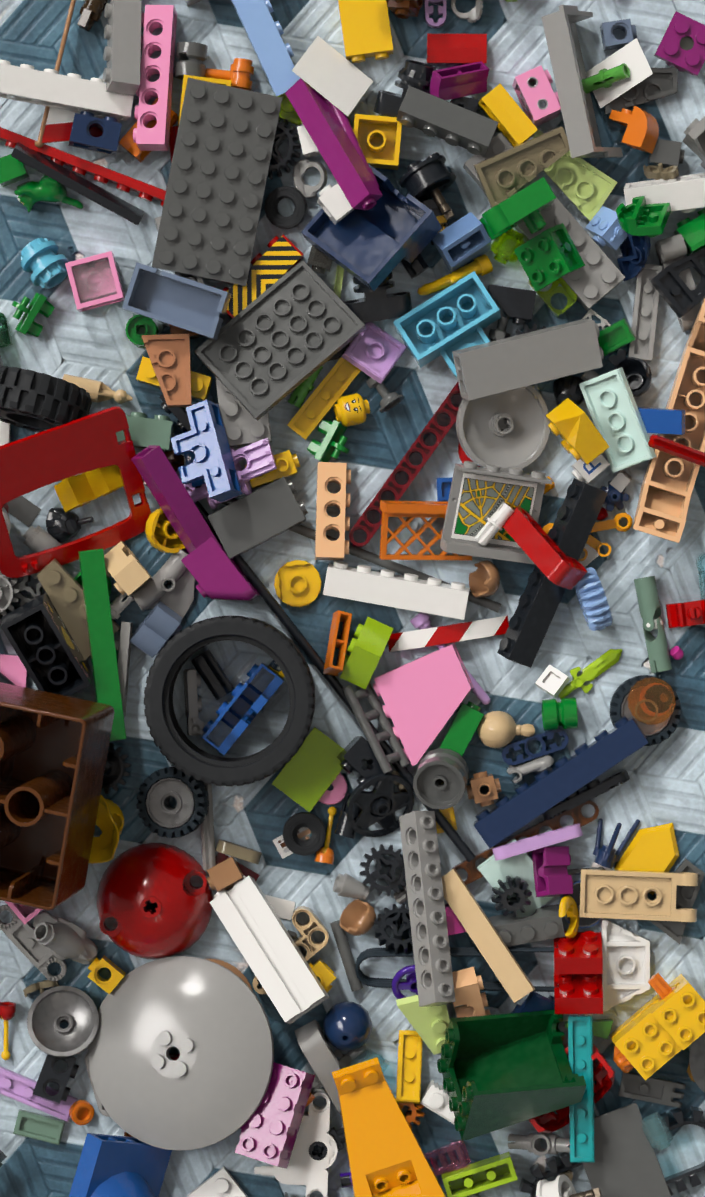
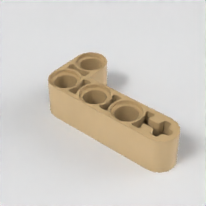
M301 906L294 911L292 923L301 934L295 940V944L306 949L307 954L304 958L308 961L328 943L329 932L311 909ZM300 912L307 913L310 917L309 922L300 924L296 920L297 914ZM314 931H322L325 939L322 942H315L311 937ZM254 976L252 982L254 990L262 995L267 994L264 988L258 985L259 980Z

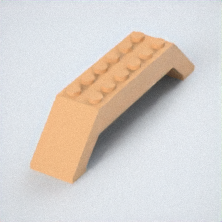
M705 298L685 345L666 405V409L685 410V434H657L704 453ZM654 449L656 457L649 460L641 486L632 529L679 543L686 523L689 502L700 465Z

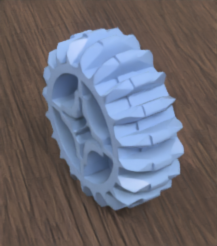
M589 567L586 568L587 573L576 584L574 589L589 629L600 631L612 625V616L597 572L594 568Z

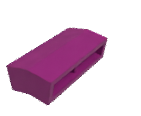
M480 61L435 70L430 81V94L443 100H450L487 92V78L490 69Z

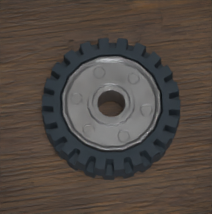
M640 675L626 680L617 688L610 701L609 712L614 728V723L622 717L626 716L629 719L633 716L649 740V743L645 746H651L661 743L674 733L680 722L681 704L677 693L667 682L655 676ZM662 683L672 692V706L664 715L657 716L658 707L654 701L650 699L639 701L642 689L648 684ZM661 693L659 699L661 702H666L669 696L667 693ZM642 702L652 703L656 709L655 715L642 717L639 713L640 704Z
M175 767L162 768L148 776L140 786V793L137 794V799L139 800L136 804L137 809L140 810L138 815L144 820L142 823L145 827H149L152 833H157L158 836L166 838L182 837L195 831L204 822V817L208 813L209 800H207V796L209 794L208 791H205L204 787L206 786L204 782L185 775L184 772L179 771ZM171 796L177 800L176 808H172L169 805V798Z

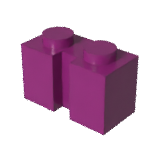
M569 846L543 847L533 850L532 859L536 897H556L573 894V879L571 875H568L567 866L571 863Z

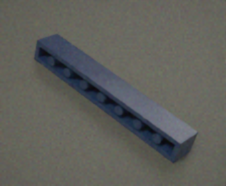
M626 716L622 717L614 723V729L609 732L606 729L601 731L594 737L596 741L590 745L586 743L580 745L574 750L575 755L569 759L564 756L554 763L556 766L549 772L546 769L535 776L536 781L530 785L527 782L515 789V795L510 798L504 796L495 803L497 807L491 811L485 809L476 815L477 820L474 822V827L489 849L648 744V738L633 716L629 719Z

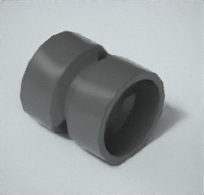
M178 42L176 57L179 59V62L175 63L174 77L183 80V75L205 77L206 66L203 64V61L207 60L208 46L196 42Z

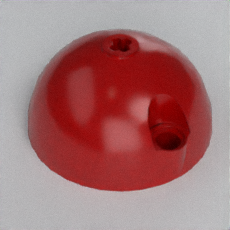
M147 843L126 850L110 863L99 883L97 910L100 919V930L108 935L118 947L136 957L161 959L184 952L200 939L211 918L213 907L209 902L213 900V893L207 881L208 876L194 857L172 845ZM199 875L203 879V885L201 887L192 886L190 882L192 876ZM150 900L151 903H157L155 912L152 909H146L147 901ZM106 918H115L118 923L117 928H107L105 924Z

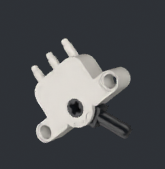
M320 1088L313 1091L312 1094L314 1097L323 1096L327 1102L323 1106H316L312 1101L309 1104V1112H304L287 1169L274 1165L254 1168L255 1174L275 1176L282 1184L306 1185V1197H310L314 1191H319L323 1194V1197H327L328 1167L334 1163L338 1151L344 1149L343 1143L346 1142L344 1128L337 1131L335 1127L330 1129L331 1099L326 1090ZM315 1144L319 1147L323 1146L322 1153L313 1151Z

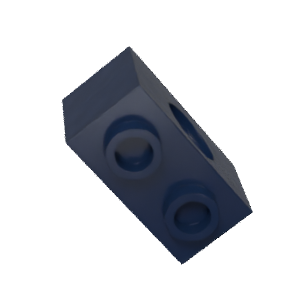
M81 111L80 114L75 113L68 146L116 156L122 123H118V120L113 117L96 118L93 113ZM93 127H98L101 129L102 135L100 137H93L89 130Z

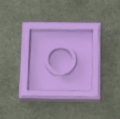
M368 322L365 324L366 329L355 337L342 355V358L381 384L407 347L372 322Z

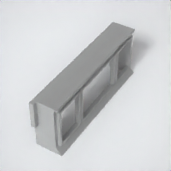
M560 5V11L541 18L571 158H597V160L604 157L621 158L623 157L621 147L601 146L591 95L584 92L581 81L587 78L575 23L593 17V13L578 11L577 6Z

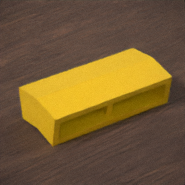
M501 84L497 85L478 102L490 119L499 122L498 129L513 147L526 142L538 132L536 126Z

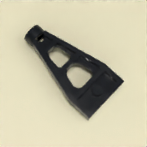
M705 248L668 265L650 280L679 318L696 306L705 295V268L699 262L700 259L705 257ZM690 267L695 268L701 276V281L694 290H690L679 277L681 271Z

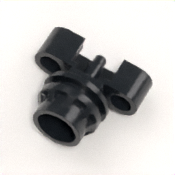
M406 60L405 66L398 72L397 76L401 81L396 80L394 84L403 89L402 95L379 90L374 112L389 117H397L409 86L430 94V81L436 67L414 60Z
M392 272L375 291H372L357 278L353 277V283L358 284L353 287L354 292L364 293V298L344 302L363 323L398 318L412 310L410 292L387 294L386 289L395 286V282L390 280L393 278Z

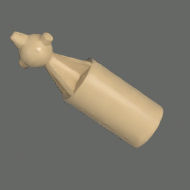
M68 374L63 376V380L89 392L92 402L98 403L114 399L117 403L122 404L133 399L126 391L119 389L115 392L101 381Z

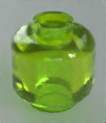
M511 229L494 239L491 244V251L495 254L494 259L505 265L507 262H517L518 257L514 250L525 243L523 240L524 236L518 231Z

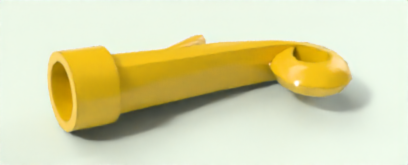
M486 254L479 256L473 262L456 271L420 286L417 293L425 296L441 291L475 271L477 276H484L493 271L491 261Z

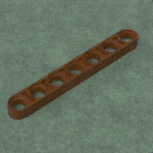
M589 800L569 811H565L559 816L555 815V818L551 820H544L498 843L492 848L475 855L476 857L470 862L465 860L455 865L452 869L466 870L468 876L464 883L468 885L483 877L481 872L476 869L475 862L479 858L488 859L493 855V848L505 845L513 838L518 841L523 836L529 838L539 835V829L545 825L551 827L552 830L563 828L560 825V819L564 815L572 816L573 824L580 823L582 827L597 818L599 815L598 806L595 802ZM586 804L593 805L595 809L593 816L589 818L584 817L581 813L582 807Z

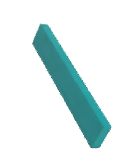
M568 1016L569 1064L572 1073L584 1076L586 1082L582 1101L569 1106L570 1162H595L594 1061L591 1059L593 1055V1016Z

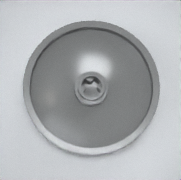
M531 385L470 401L463 399L456 417L457 437L465 454L473 462L478 463L480 467L486 468L487 464L500 466V470L509 471V468L523 469L540 456L547 444L550 434L548 427L550 421L545 415L549 411L542 396Z

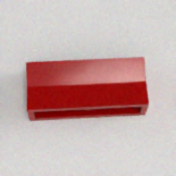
M427 33V63H475L480 61L484 64L487 63V34Z

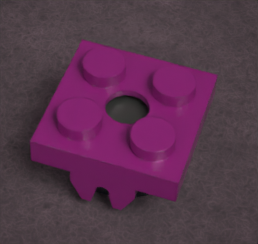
M676 11L654 56L665 61L668 66L678 68L680 72L686 71L697 77L705 62V25Z

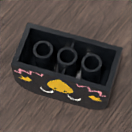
M43 594L2 616L0 627L38 690L71 696L91 685L92 672L87 659L84 660L47 594Z

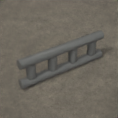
M370 682L366 690L362 688L354 692L351 685L344 687L342 690L383 773L391 772L390 764L397 761L401 768L409 765L410 762L394 734L393 728ZM367 697L373 710L364 713L358 700ZM378 719L383 732L375 734L369 721ZM388 740L394 753L385 755L380 742Z

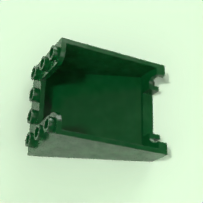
M555 1010L450 1019L449 1027L445 1030V1043L441 1045V1058L437 1061L438 1072L443 1075L444 1092H448L449 1109L451 1112H454L455 1129L460 1132L462 1141L582 1101L586 1082L584 1076L572 1073L563 1046L565 1035L564 1032H560V1029H558L559 1022H563L564 1019L562 1014H555Z

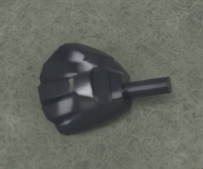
M569 375L554 381L553 392L557 406L567 398L577 406L584 401V396L579 386L580 383L584 382L581 378Z
M51 508L46 519L47 532L59 543H64L80 531L81 525L91 523L94 519L92 516L79 519L78 515L71 510L65 512L63 508Z

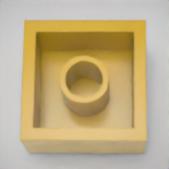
M355 114L353 131L367 163L373 168L398 170L402 124L396 120L397 117Z

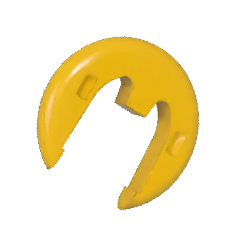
M566 895L560 901L559 917H564L566 914L567 917H570V924L565 936L573 938L576 936L579 928V912L573 897Z

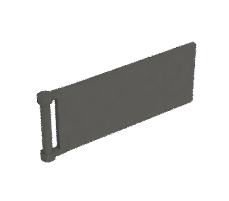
M637 1103L595 1117V1162H582L591 1188H600L601 1197H671Z

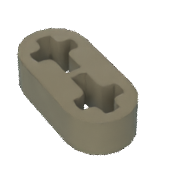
M219 839L215 850L255 864H259L262 852Z

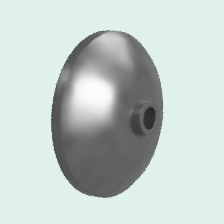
M57 986L41 993L32 1003L27 1016V1028L31 1040L42 1052L54 1057H71L81 1053L93 1042L99 1027V1015L93 1000L82 990L71 986ZM62 1022H68L67 1028L62 1029L60 1027Z

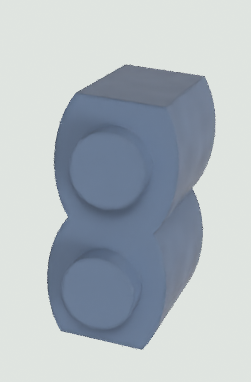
M159 601L134 631L130 642L153 658L165 647L166 641L170 636L174 637L180 632L183 627L180 625L182 617Z

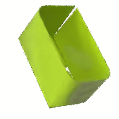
M562 277L553 282L548 291H536L537 295L556 317L564 313L577 300L576 294ZM529 280V281H528V284H529V285L531 286V288L534 290V288H533V286H532V284H531V282H530V280ZM556 293H562L567 297V305L563 309H555L551 305V297Z

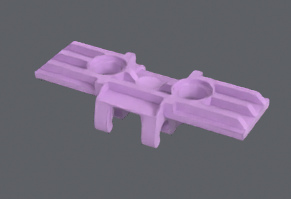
M262 439L238 450L230 446L238 480L241 483L242 495H249L252 493L249 480L277 469L269 439ZM241 459H246L247 466L244 470H242L239 464ZM191 483L183 484L193 502L207 497L212 509L217 508L218 504L223 503L209 498L206 483L200 488L192 487Z

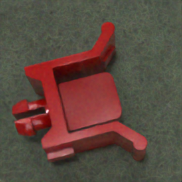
M705 599L666 604L669 628L705 624Z

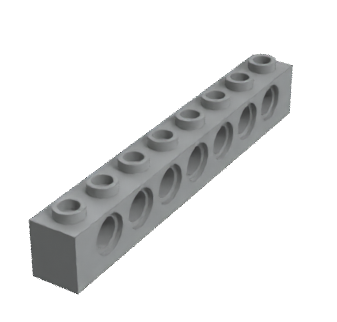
M413 811L399 816L419 1007L442 1006L455 1002L435 811Z

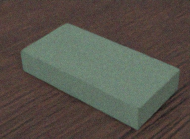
M20 1109L13 1134L60 1145L66 1121Z

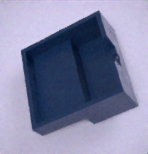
M369 165L379 184V190L383 195L376 201V205L369 210L354 209L336 225L324 210L321 209L301 233L309 243L372 291H375L403 258L411 264L442 227L432 210L409 193L404 197L394 188L386 176Z

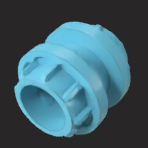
M37 238L22 249L20 266L25 272L33 271L30 279L35 286L50 289L60 284L67 277L68 273L65 263L68 262V259L63 254L56 255L58 252L57 244L52 240L48 241L47 238Z

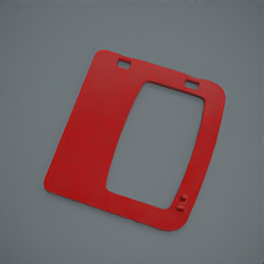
M117 406L0 446V571L6 577L20 578L38 573L54 558L61 565L79 560L78 551L105 550L145 531L146 522L151 511L147 502L142 476L131 460L136 453L130 436L126 414L122 408ZM123 430L125 440L118 442L116 432ZM112 465L119 467L130 509V515L126 519L57 547L24 556H16L14 554L2 512V507L5 503L38 488L84 472ZM139 493L141 503L134 505L132 496Z

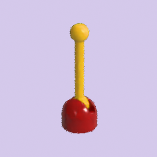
M0 1002V1018L4 1020V1051L1 1057L4 1060H8L11 1056L8 1051L9 1020L14 1017L16 1012V1003Z

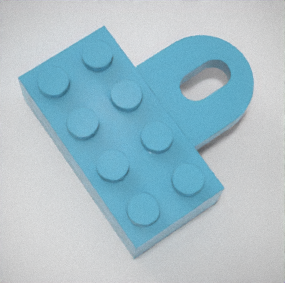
M475 271L393 321L396 331L420 368L437 357L442 356L457 378L452 351L490 342L482 329L500 319L501 314L498 306Z

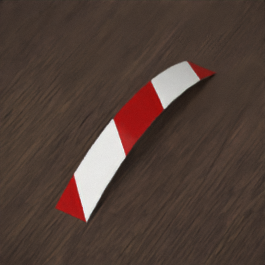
M508 616L391 634L388 640L389 652L506 634L509 627Z

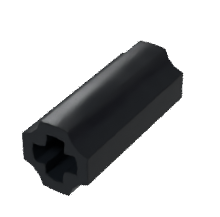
M209 649L191 661L216 700H219L235 689Z

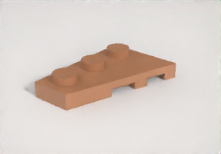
M141 335L167 406H191L190 335Z

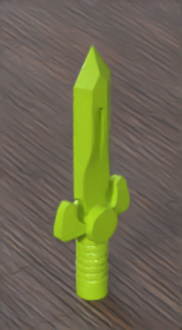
M623 649L608 650L585 667L579 677H577V673L581 668L571 669L570 674L574 679L559 693L558 697L560 700L579 687L584 693H588L593 684L590 683L584 686V682L593 681L616 664L620 659Z

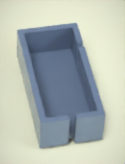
M136 262L122 309L217 340L224 320L219 317L220 314H226L232 294Z

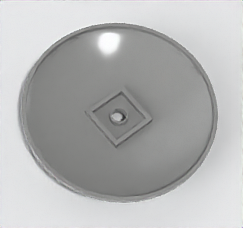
M187 956L166 957L148 962L134 969L122 978L110 994H107L98 1009L99 1027L96 1037L88 1048L89 1068L93 1086L100 1102L110 1117L124 1131L141 1142L154 1147L176 1151L204 1148L226 1139L239 1130L252 1117L261 1104L271 1080L274 1062V1042L270 1023L262 1004L251 988L240 977L229 969L206 959ZM173 1046L177 1047L180 1051V1056L177 1060H172L169 1056V1050Z

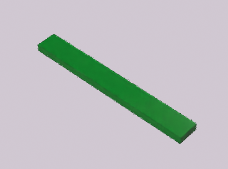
M103 549L78 551L96 701L114 708L115 714L110 741L126 739L104 551Z

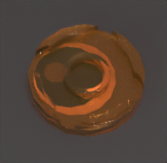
M656 677L643 678L637 681L631 687L627 697L628 708L632 716L639 722L648 725L666 721L673 713L676 705L675 695L671 686L664 680Z

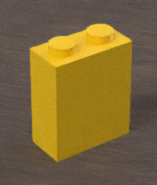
M338 0L346 59L351 60L352 63H361L366 61L365 58L375 57V60L389 58V55L393 54V43L387 0Z

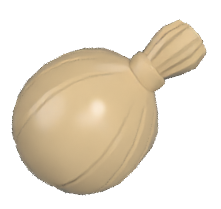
M492 711L483 716L477 727V733L482 743L486 746L501 748L508 745L516 735L528 738L534 736L535 728L531 724L516 725L513 717L506 712Z

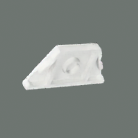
M601 919L603 1011H608L610 1008L650 989V984L648 983L650 980V941L607 919Z

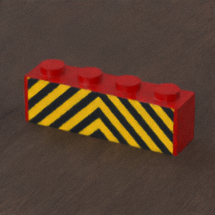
M284 234L280 238L275 236L267 245L269 249L263 255L259 253L253 258L246 287L233 285L230 289L228 287L223 289V291L232 294L226 314L231 319L304 258V254Z

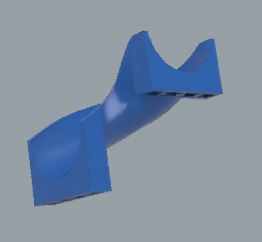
M87 1133L69 1197H159L172 1150L151 1146L134 1137Z

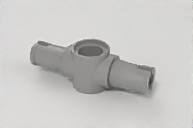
M553 1133L509 1134L508 1141H515L508 1143L509 1149L528 1150L538 1156L558 1154L559 1152L570 1153V1138H560L559 1135H554ZM541 1138H544L547 1142L546 1150L541 1147Z

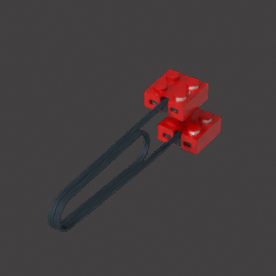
M577 932L573 938H567L566 936L554 938V947H507L511 953L554 952V987L533 986L535 988L533 991L554 992L555 1014H603L601 932ZM450 947L451 957L482 956L477 947ZM386 948L366 949L357 957L355 966L356 976L361 983L367 986L392 988L393 979L368 977L360 970V964L370 957H414L413 949L408 948L407 954L403 952V949L399 950L398 954H395L393 948L388 952ZM401 979L400 982H406V979ZM482 981L484 986L482 991H506L500 981Z

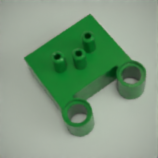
M542 177L484 212L479 221L483 224L491 241L522 222L526 224L530 233L534 234L546 226L540 211L552 205L556 196L545 178Z

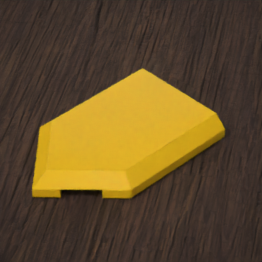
M673 823L639 829L615 865L614 870L669 872L679 857Z

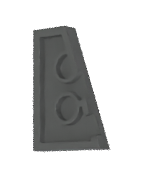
M651 68L652 75L605 105L604 116L609 115L612 110L622 111V108L629 109L676 94L678 68Z
M685 858L674 873H698V886L677 885L676 908L693 907L705 875L703 871ZM649 920L677 943H681L682 935L688 922Z

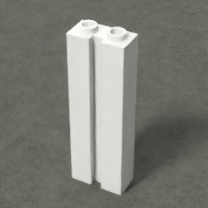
M243 876L244 879L234 884V888L228 892L226 890L217 892L213 896L214 900L209 903L284 1022L291 1024L330 997L255 879L251 876Z

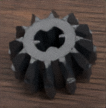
M506 876L505 883L499 879L497 882L500 887L492 888L493 893L496 894L491 897V901L496 903L495 909L497 911L502 910L504 916H507L511 911L513 917H516L518 909L525 913L526 910L523 905H531L528 897L532 895V892L527 890L529 886L527 882H521L518 876L513 881L510 876ZM513 893H515V897H511L510 899L507 898L508 895H513Z

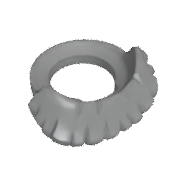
M451 0L452 12L458 18L468 20L470 23H475L476 20L480 19L483 11L482 0H476V6L467 13L459 12L455 6L456 0Z
M306 158L297 162L293 169L294 173L292 176L294 177L293 181L296 189L305 198H316L317 192L322 190L327 183L325 167L319 162L309 161ZM310 167L317 168L321 174L320 182L316 186L306 185L303 179L304 173Z

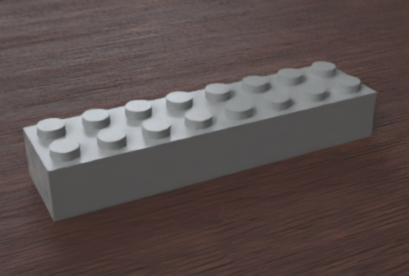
M500 132L492 139L485 156L473 155L464 163L463 168L483 190L473 165L509 150L513 146ZM536 175L533 180L526 183L517 192L536 182L540 177ZM556 197L552 205L540 211L546 222V226L542 230L531 234L524 222L517 225L515 229L526 241H529L551 227L561 223L564 224L585 266L563 276L562 279L576 294L577 301L588 311L621 283L625 276Z

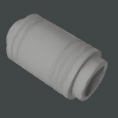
M39 525L36 528L31 526L23 535L26 539L23 543L34 553L61 545Z

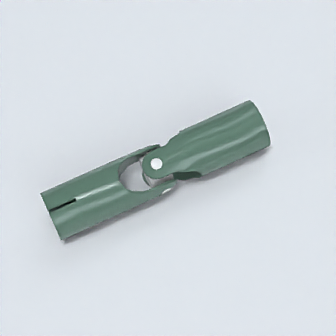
M655 576L634 579L639 611L643 620L642 625L651 673L671 670L672 665L664 624L661 618V606ZM658 629L657 638H654L650 631Z

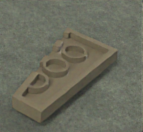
M560 126L473 165L490 207L492 208L508 197H511L522 186L533 180L536 175L570 151L567 136L563 127Z
M54 558L37 574V578L84 660H86L91 655L83 587ZM112 619L113 633L115 634L120 629V626Z

